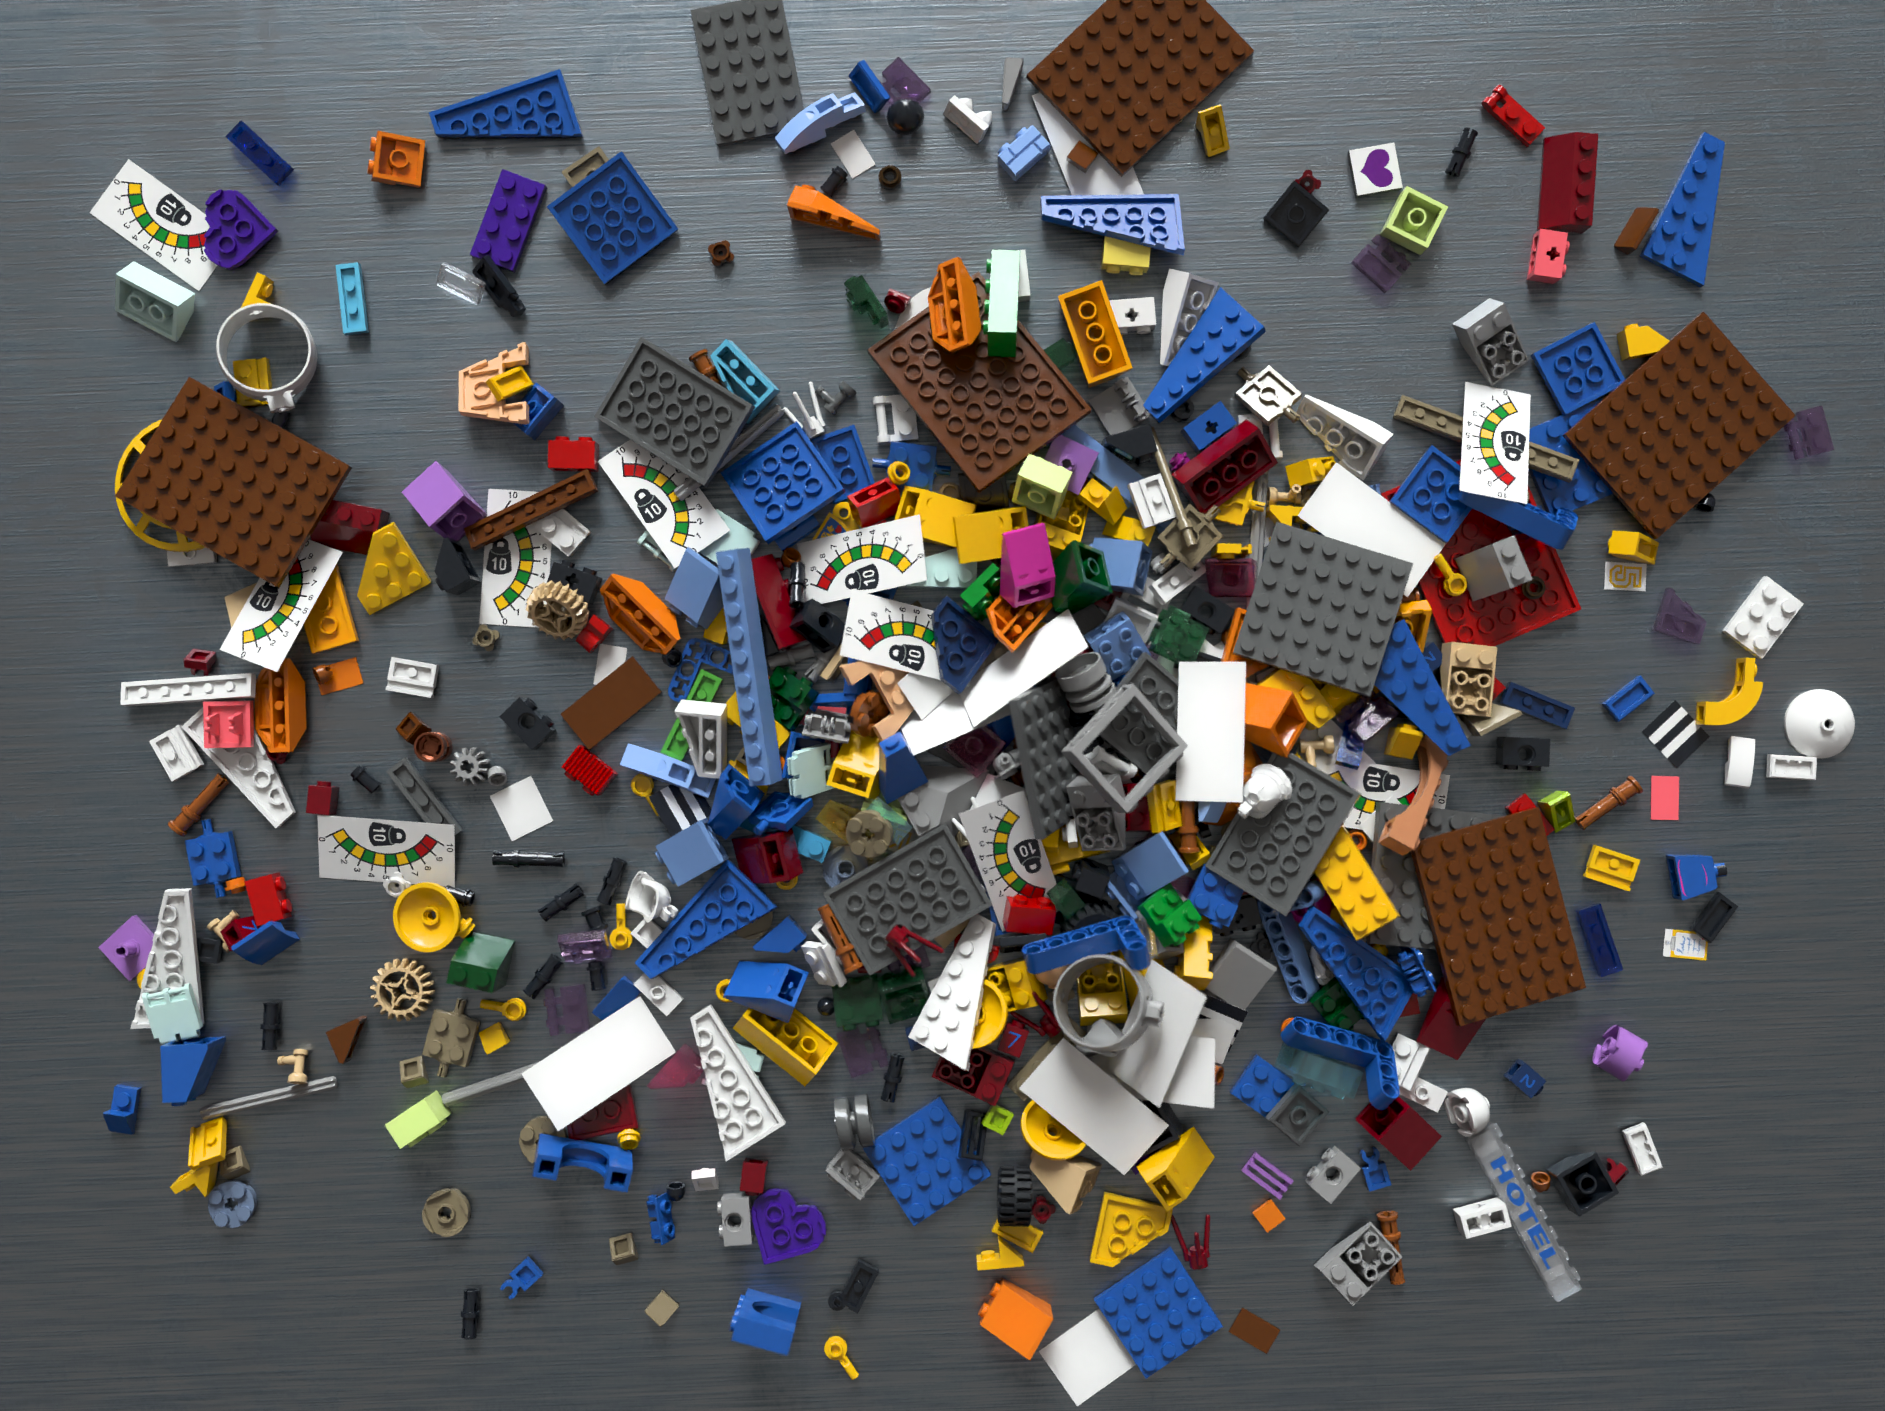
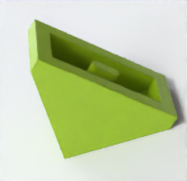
M1555 791L1537 801L1546 819L1554 827L1555 833L1576 822L1571 795L1568 791Z

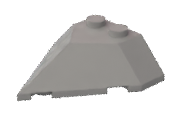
M921 765L929 782L901 796L898 800L919 838L944 823L947 824L955 838L958 828L954 825L952 819L955 818L962 824L959 814L970 809L972 805L971 797H976L989 770Z

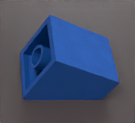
M203 1037L181 1040L180 1038L178 1042H170L160 1046L162 1103H171L172 1106L187 1105L189 1101H195L196 1097L205 1093L225 1045L226 1037Z

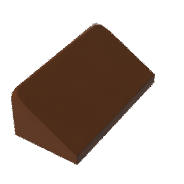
M1649 207L1636 208L1615 242L1614 247L1626 255L1635 251L1659 213V209Z

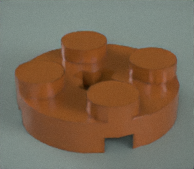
M867 690L868 693H861L853 703L850 716L854 717V724L850 723V727L857 735L873 738L876 736V733L872 726L886 717L889 709L879 692Z

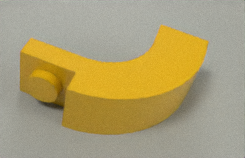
M1736 658L1735 684L1727 698L1720 702H1697L1696 725L1730 724L1743 718L1754 708L1763 688V682L1754 681V677L1757 674L1755 658Z

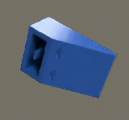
M739 961L723 998L789 1023L809 972L783 963Z

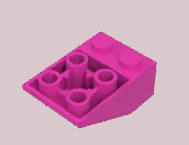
M1040 523L1002 533L1000 595L1014 608L1054 597L1056 576L1045 524Z

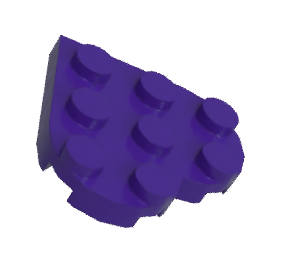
M218 190L211 194L205 203L207 206L205 220L210 228L204 235L206 238L204 252L208 259L219 267L234 270L241 266L279 232L237 190Z
M779 1188L768 1189L755 1198L751 1215L764 1265L809 1253L817 1249L824 1241L827 1231L826 1220L816 1206L797 1205L794 1197L790 1195L788 1190Z

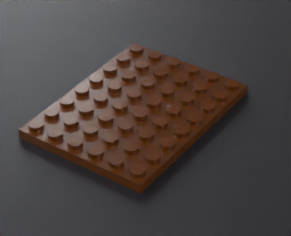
M1107 0L1027 74L1026 78L1122 177L1254 53V50L1206 0Z
M978 271L971 278L977 290L981 331L971 345L950 352L935 342L932 337L928 306L867 349V352L978 493H980L1025 461L1029 454L1033 455L1089 415L1092 409L1018 319L1016 357L988 356V335H983L984 320L989 318V314H984L985 300H989L990 294H985L986 280Z
M1703 311L1562 436L1651 537L1658 539L1796 415Z
M188 377L115 497L280 588L352 467L193 378Z
M1533 807L1420 839L1418 847L1411 851L1457 1026L1467 1025L1586 988L1539 807Z

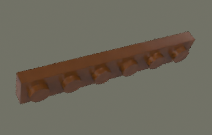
M585 469L464 528L470 547L476 551L598 492L591 472Z

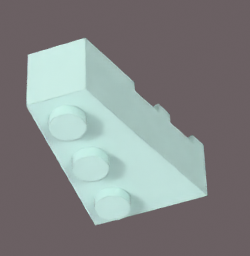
M957 548L925 557L927 580L909 584L907 588L966 590L977 579V562L959 564Z

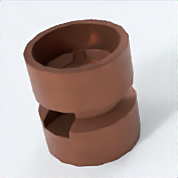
M440 732L422 733L414 743L416 756L425 762L444 761L450 756L453 748L450 738Z

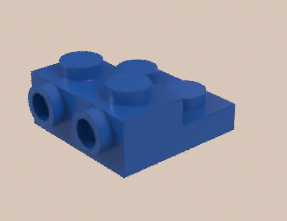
M1203 864L1187 900L1191 901L1200 916L1204 915L1210 918V924L1222 929L1223 925L1229 927L1244 890L1205 867L1206 864Z

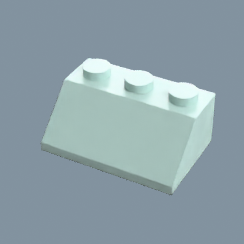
M132 262L116 273L115 311L177 342L194 312L195 293L136 262Z

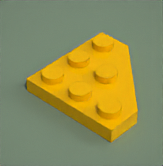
M395 522L373 532L357 593L358 599L369 615L431 583L430 577Z
M1104 1192L1089 1261L1109 1267L1119 1264L1125 1257L1130 1254L1133 1255L1147 1246L1153 1239L1158 1236L1161 1237L1168 1232L1173 1208L1167 1212L1162 1204Z

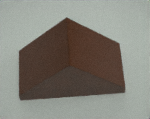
M360 1016L326 1032L339 1063L344 1064L351 1060L366 1022V1016Z

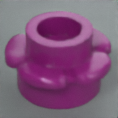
M1177 452L1169 462L1171 464V471H1177L1190 461L1186 456V452L1182 454Z

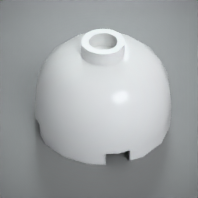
M1460 1088L1446 1094L1449 1095L1444 1101L1447 1116L1452 1124L1456 1123L1460 1129L1457 1131L1465 1137L1472 1136L1486 1127L1490 1118V1104L1486 1097L1472 1088Z

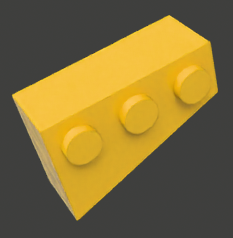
M1276 668L1255 684L1293 692L1308 720L1305 728L1309 731L1320 728L1336 715L1309 678Z
M1203 915L1201 916L1202 919L1198 922L1200 927L1191 934H1185L1187 939L1183 942L1184 953L1175 956L1178 957V965L1174 966L1173 971L1174 975L1196 990H1205L1213 979V972H1209V962H1212V953H1210L1212 924L1209 923L1210 918Z

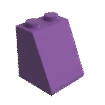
M437 461L402 491L403 495L428 526L443 538L449 537L459 541L466 535L464 528L482 520L487 515L449 471Z

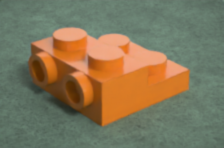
M377 131L376 138L371 137L370 151L374 152V159L368 162L367 174L372 175L371 181L420 188L425 140Z

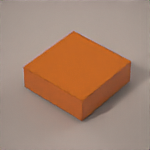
M1271 1198L1252 1212L1267 1233L1286 1219Z

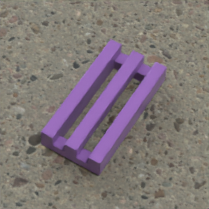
M1254 1152L1242 1168L1243 1173L1279 1200L1282 1198V1194L1288 1190L1287 1187L1293 1183L1289 1176L1256 1152ZM1257 1159L1284 1179V1183L1282 1184L1255 1164V1160ZM1249 1168H1254L1278 1186V1191L1252 1173Z

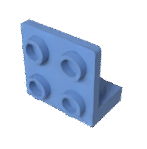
M1121 611L1083 635L1093 651L1101 655L1106 666V672L1111 676L1112 680L1129 671L1143 652L1151 656L1132 621L1124 611Z
M1114 870L1109 874L1110 878L1105 892L1112 900L1116 898L1120 902L1117 907L1124 916H1131L1136 920L1139 917L1135 912L1150 895L1136 900L1128 892L1127 885Z

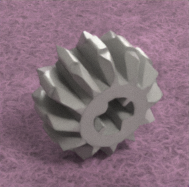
M472 747L470 751L467 748H462V754L454 753L457 761H450V765L455 766V769H452L450 774H458L455 777L456 782L463 780V786H468L470 782L473 786L478 785V779L481 781L486 780L483 772L488 773L489 768H484V764L490 763V760H482L485 752L481 751L477 754V748ZM469 763L474 764V768H471V770L466 769V765H469Z

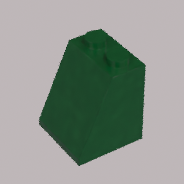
M1073 540L1053 561L1056 577L1052 605L1055 611L1063 613L1068 609L1072 615L1113 593L1103 551Z
M471 931L451 959L446 983L494 993L506 986L515 940Z

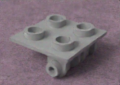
M1128 376L1124 379L1121 378L1115 382V385L1089 400L1090 405L1109 435L1130 430L1151 416L1143 407L1144 402Z
M809 708L808 714L805 716L802 735L814 739L820 738L836 743L848 744L851 734L850 723L853 724L854 717L849 714L817 709L813 712Z
M1000 754L993 761V767L998 774L994 779L996 780L1001 777L1003 781L1018 772L1016 768L1021 766V763L1019 762L1015 765L1009 754Z

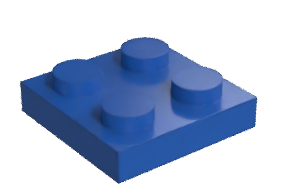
M1256 1054L1230 1093L1266 1118L1268 1113L1294 1085L1295 1081Z

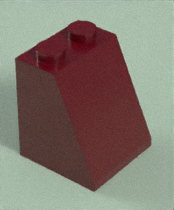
M1399 1096L1385 1110H1378L1369 1103L1355 1118L1363 1128L1410 1171L1442 1137Z

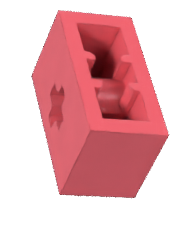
M1540 229L1533 235L1527 280L1555 284L1564 277L1566 272L1564 257L1568 253L1570 242L1567 241L1568 233Z

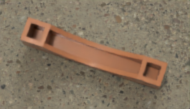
M1423 733L1421 742L1416 750L1420 766L1417 792L1411 804L1403 813L1385 823L1378 842L1402 856L1410 851H1414L1418 847L1420 838H1418L1419 833L1427 823V818H1425L1427 811L1434 804V792L1439 788L1442 781L1440 779L1441 773L1446 769L1449 762L1447 760L1448 755L1425 733Z

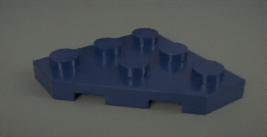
M945 596L931 614L939 675L943 683L957 694H960L999 640L952 599Z

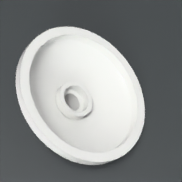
M1810 690L1800 694L1790 703L1784 716V731L1789 743L1796 751L1807 757L1821 759L1835 756L1847 747L1854 734L1855 719L1851 707L1840 695L1829 690ZM1826 720L1829 721L1828 728H1826L1824 725Z

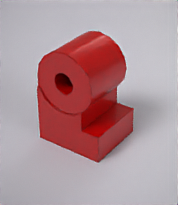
M597 615L591 617L587 626L576 638V642L589 653H592L613 630L611 626Z

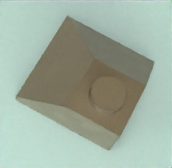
M1492 703L1491 717L1465 714L1456 715L1466 724L1467 729L1472 734L1471 736H1482L1523 714L1520 710Z

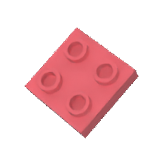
M253 701L203 702L204 748L254 747Z

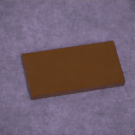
M632 656L560 715L585 746L591 750L660 695L662 691L635 657Z

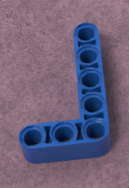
M1461 491L1457 497L1463 504L1559 550H1563L1576 528L1578 520L1576 513L1564 507H1559L1555 515H1552L1529 503L1524 504Z
M1131 916L1113 918L1035 941L1022 948L1027 971L1031 974H1039L1073 964L1087 956L1106 954L1121 950L1129 967L1133 970H1143L1151 964L1147 942Z
M1303 1017L1293 1018L1281 1032L1283 1042L1290 1047L1365 1067L1369 1101L1376 1109L1385 1110L1400 1095L1394 1050L1388 1042Z

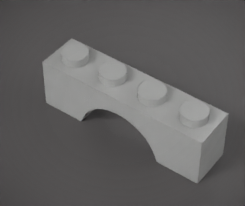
M1101 1018L1093 1023L1089 1033L1082 1039L1092 1045H1103L1120 1039L1124 1034L1113 1021ZM1076 1044V1049L1090 1060L1097 1055L1115 1058L1120 1052H1096Z

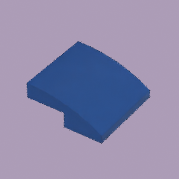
M269 921L231 946V949L245 960L257 965H263L299 941L300 938L296 932L285 930L281 922Z

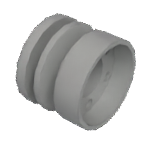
M1097 652L1076 656L1060 666L1055 672V677L1061 689L1066 692L1065 697L1074 712L1083 713L1094 710L1107 703L1116 693V686L1112 682L1111 676L1106 673L1105 663Z

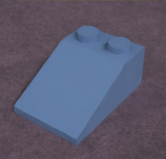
M1163 831L1129 848L1111 861L1115 872L1123 879L1127 885L1128 892L1136 900L1148 896L1189 872Z

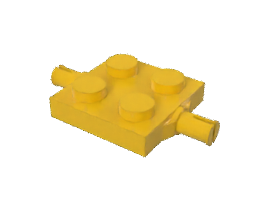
M1255 481L1220 505L1218 508L1221 512L1213 520L1242 527L1245 515L1249 509L1263 512L1266 503L1252 500V490Z

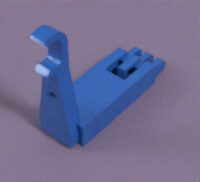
M848 657L847 664L857 662L859 660ZM869 674L854 685H848L845 680L843 693L818 694L810 706V710L815 712L818 706L852 708L854 701L861 693L866 694L868 693L867 690H871L873 680Z

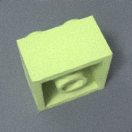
M1406 186L1400 193L1380 235L1421 255L1429 247L1448 206Z
M1029 454L1018 474L1012 502L1055 519L1065 499L1072 472L1062 466L1054 465L1040 457Z
M436 1090L388 1122L385 1127L400 1149L405 1145L411 1148L427 1135L432 1134L448 1122L446 1117L452 1114L448 1107L444 1106L442 1097Z

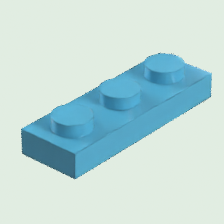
M356 262L335 265L343 334L369 333L361 264Z

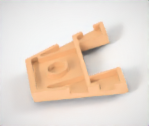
M526 342L518 344V348L508 352L505 350L500 352L499 357L488 362L485 359L459 371V412L462 416L529 424V405L526 401L506 404L505 399L498 402L485 383L489 378L504 373L506 368L529 365V347Z
M861 660L840 665L839 669L848 685H854L869 674L888 707L890 714L872 726L880 742L896 734L914 710L897 684L909 672Z

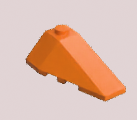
M795 185L787 203L791 219L880 241L881 235L878 228L819 191H816L814 187L810 185H802V187Z

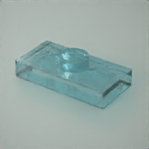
M878 796L866 809L881 813L880 816L885 820H889L894 832L893 842L897 845L913 828Z

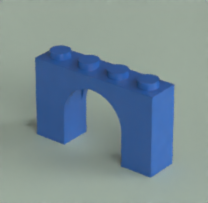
M540 1133L534 1156L532 1177L556 1181L559 1168L564 1166H580L601 1174L604 1178V1189L628 1192L633 1171L632 1149L625 1150L617 1146Z
M748 1288L746 1294L740 1296L729 1329V1331L733 1332L731 1340L788 1356L801 1302Z

